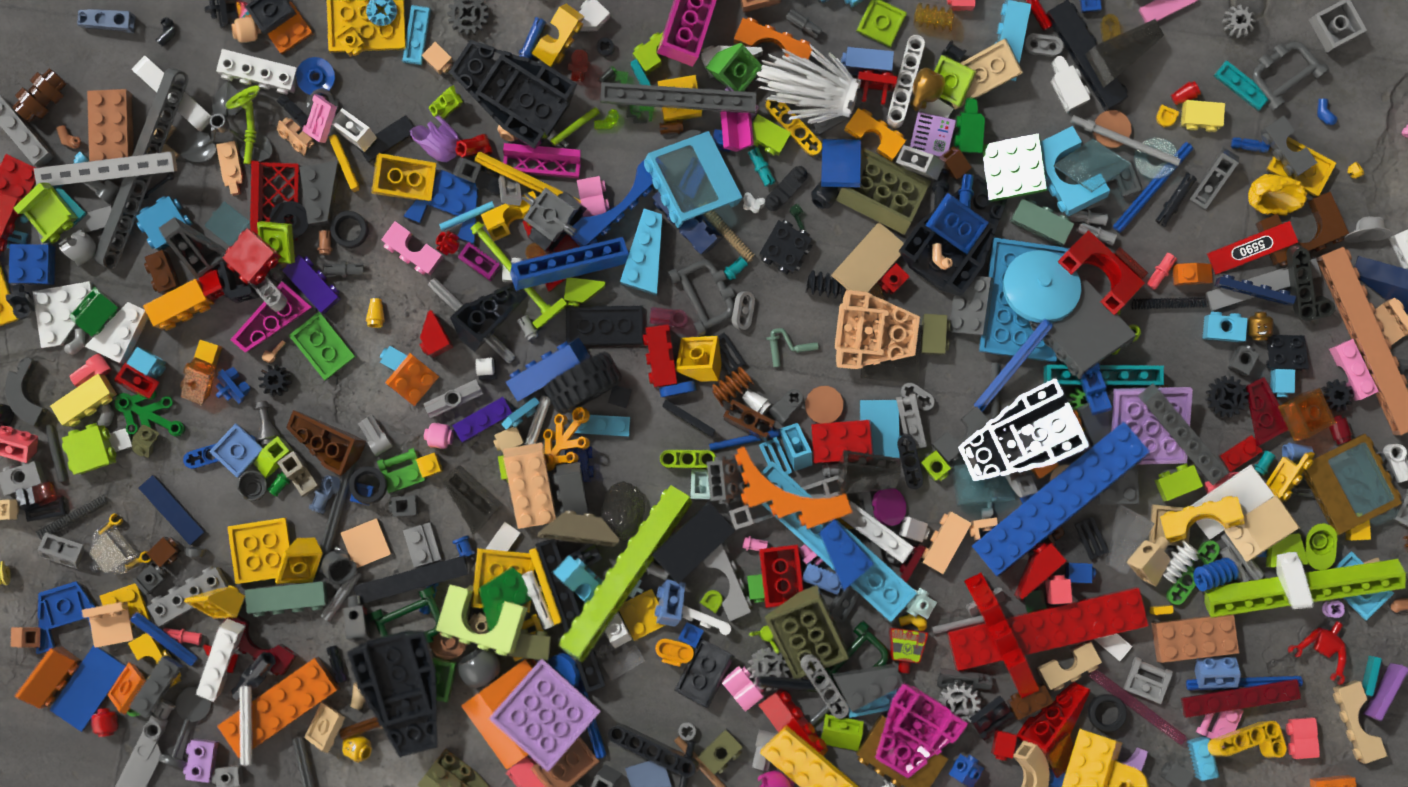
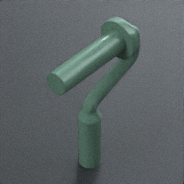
M783 328L773 329L771 337H766L767 340H770L773 367L781 366L777 339H780V336H775L776 333L783 334L792 351L806 352L819 349L818 342L800 344L794 347Z

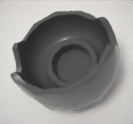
M254 470L247 471L239 477L237 489L242 498L248 501H256L266 494L267 482L263 474Z

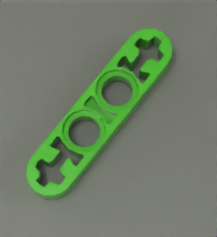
M1205 541L1198 548L1199 554L1197 556L1203 561L1204 565L1209 564L1219 554V545L1214 541ZM1213 545L1212 549L1214 552L1208 553L1206 558H1209L1208 561L1204 557L1199 556L1200 553L1202 555L1206 554V546ZM1186 565L1188 571H1182V577H1177V582L1173 583L1166 594L1169 603L1174 605L1182 604L1196 586L1193 578L1194 566ZM1185 575L1192 577V583L1189 586H1185L1182 582ZM1179 584L1181 588L1186 589V592L1181 590L1178 595L1180 599L1173 601V595L1171 594L1172 592L1177 593L1180 588L1177 587Z

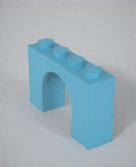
M1073 126L1041 141L1045 176L1049 185L1048 190L1052 196L1057 198L1059 210L1062 213L1065 212L1067 217L1108 197L1110 192L1101 174L1076 185L1065 183L1057 176L1055 164L1061 158L1081 148L1082 141Z

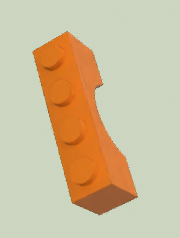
M742 18L734 37L735 44L742 43L745 47H755L763 42H771L801 58L809 60L811 51H813L810 48V42L803 39L800 41L793 38V35L787 32L779 33L770 25L762 26L753 18Z

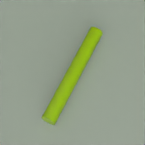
M596 107L591 109L551 139L552 144L557 145L598 115L599 110Z

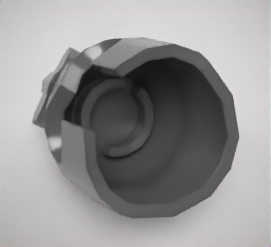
M335 547V551H331L324 556L321 564L322 572L332 583L344 584L353 578L357 567L356 563L353 560L351 561L346 551Z

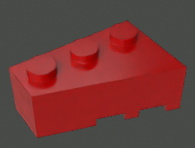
M669 324L646 327V334L643 335L644 346L649 348V353L646 354L647 365H651L652 372L648 373L650 384H654V388L677 384Z

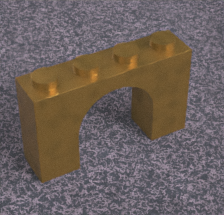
M881 714L856 752L859 756L857 760L866 766L870 763L876 767L874 769L875 772L883 777L885 774L892 778L891 782L898 787H901V785L905 787H931L948 758L941 753L938 755L934 754L927 760L926 765L909 778L880 762L875 756L887 717Z

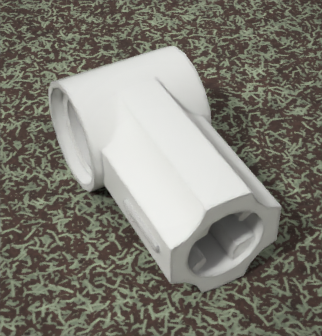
M1400 444L1386 445L1383 453L1385 454V459L1390 464L1397 483L1407 481L1408 459L1406 457V448ZM1394 448H1396L1398 452L1396 457H1393L1392 450Z

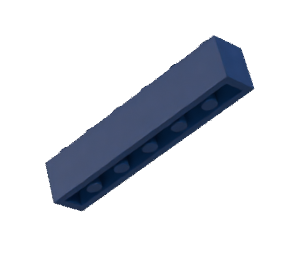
M623 237L512 263L510 276L517 291L624 265L627 262L629 253Z

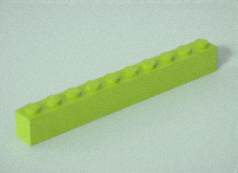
M672 485L662 492L661 500L651 508L649 517L640 524L638 533L635 537H631L624 553L619 554L616 560L617 563L613 569L610 568L604 582L596 587L595 595L585 603L583 612L574 619L570 631L562 636L560 647L582 663L654 560L652 554L667 541L693 502L690 496Z
M1398 559L1304 573L1312 602L1404 589L1406 572ZM1278 577L1221 585L1204 591V603L1210 618L1291 606Z

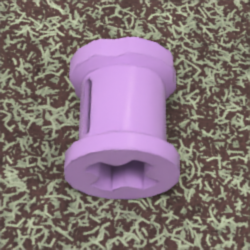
M1328 600L1322 605V612L1327 617H1341L1345 612L1344 605L1340 601ZM1331 606H1335V607H1334V609L1336 610L1335 613L1332 612L1333 609L1331 608Z

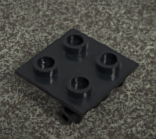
M1272 335L1268 337L1266 341L1269 360L1266 361V368H1270V370H1309L1305 335Z

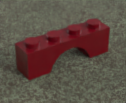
M239 615L226 618L245 626L240 643L236 648L243 654L249 653L253 656V661L264 651L270 652L275 656L276 660L270 672L277 676L279 674L284 675L297 657V653L283 644H279L272 649L260 648L250 638L249 621Z

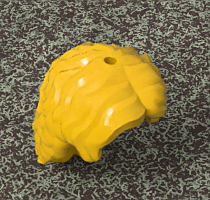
M1276 174L1260 176L1251 184L1248 192L1249 204L1260 213L1267 215L1271 213L1286 216L1288 213L1301 209L1307 200V192L1300 181Z

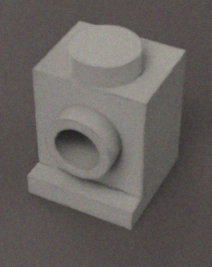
M242 765L216 768L215 772L212 773V783L216 784V787H239L243 785ZM224 774L228 775V781L223 780Z

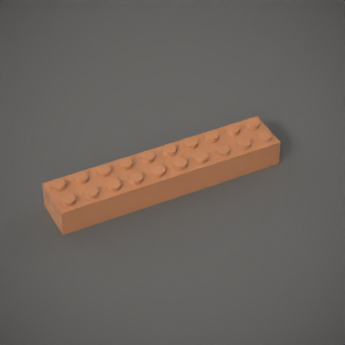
M1341 247L1316 258L1349 336L1354 340L1379 391L1375 394L1393 435H1402L1408 432V390L1406 388L1408 383L1405 376L1401 375L1398 370L1400 365L1397 358L1393 357L1390 352L1392 347L1389 340L1385 339L1382 334L1384 329L1381 322L1377 321L1374 316L1376 313L1375 308L1366 298L1368 292L1365 286L1361 285L1358 280L1360 274L1357 268H1353L1350 262L1352 256L1348 249L1345 250L1344 247Z

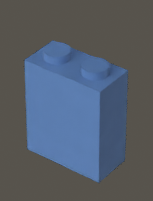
M847 47L846 53H842L841 63L851 75L858 76V73L862 72V70H872L875 74H882V72L891 73L894 51Z

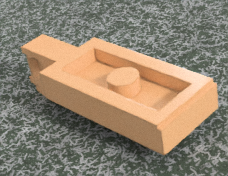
M236 141L216 144L223 182L226 187L229 186L230 193L233 196L239 195V184L243 183V173Z

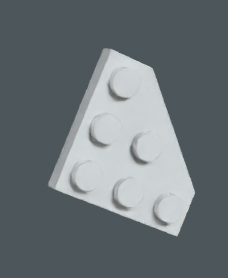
M92 282L32 291L41 348L62 346L65 343L68 335L77 326L69 315L93 289Z

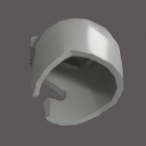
M80 228L71 237L65 238L58 244L61 245L59 249L67 257L75 261L78 267L91 260L96 251L94 240L83 232L84 228Z

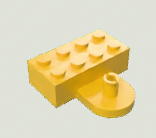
M1079 729L1062 787H1149V783L1145 774L1139 769L1117 762L1122 742Z

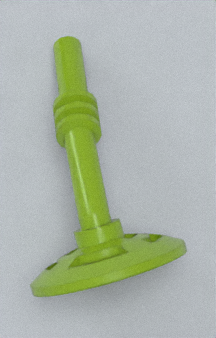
M252 86L240 91L225 104L227 109L241 106L243 109H246L247 130H245V133L247 134H245L246 139H244L246 142L244 164L251 165L253 144L256 143L254 139L256 138L255 134H257L255 131L252 100L259 93V86Z

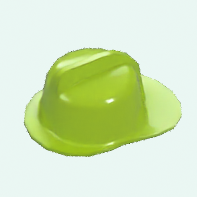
M1317 524L1310 529L1305 538L1306 560L1314 569L1326 570L1335 562L1337 533L1328 524Z

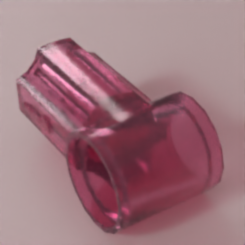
M651 307L649 323L656 325L669 324L672 327L683 328L688 324V316L680 309ZM677 314L684 315L683 323L677 324L674 322Z

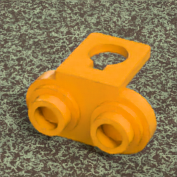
M667 638L659 640L655 647L658 656L662 657V662L680 667L681 663L689 662L694 655L693 648L690 645Z

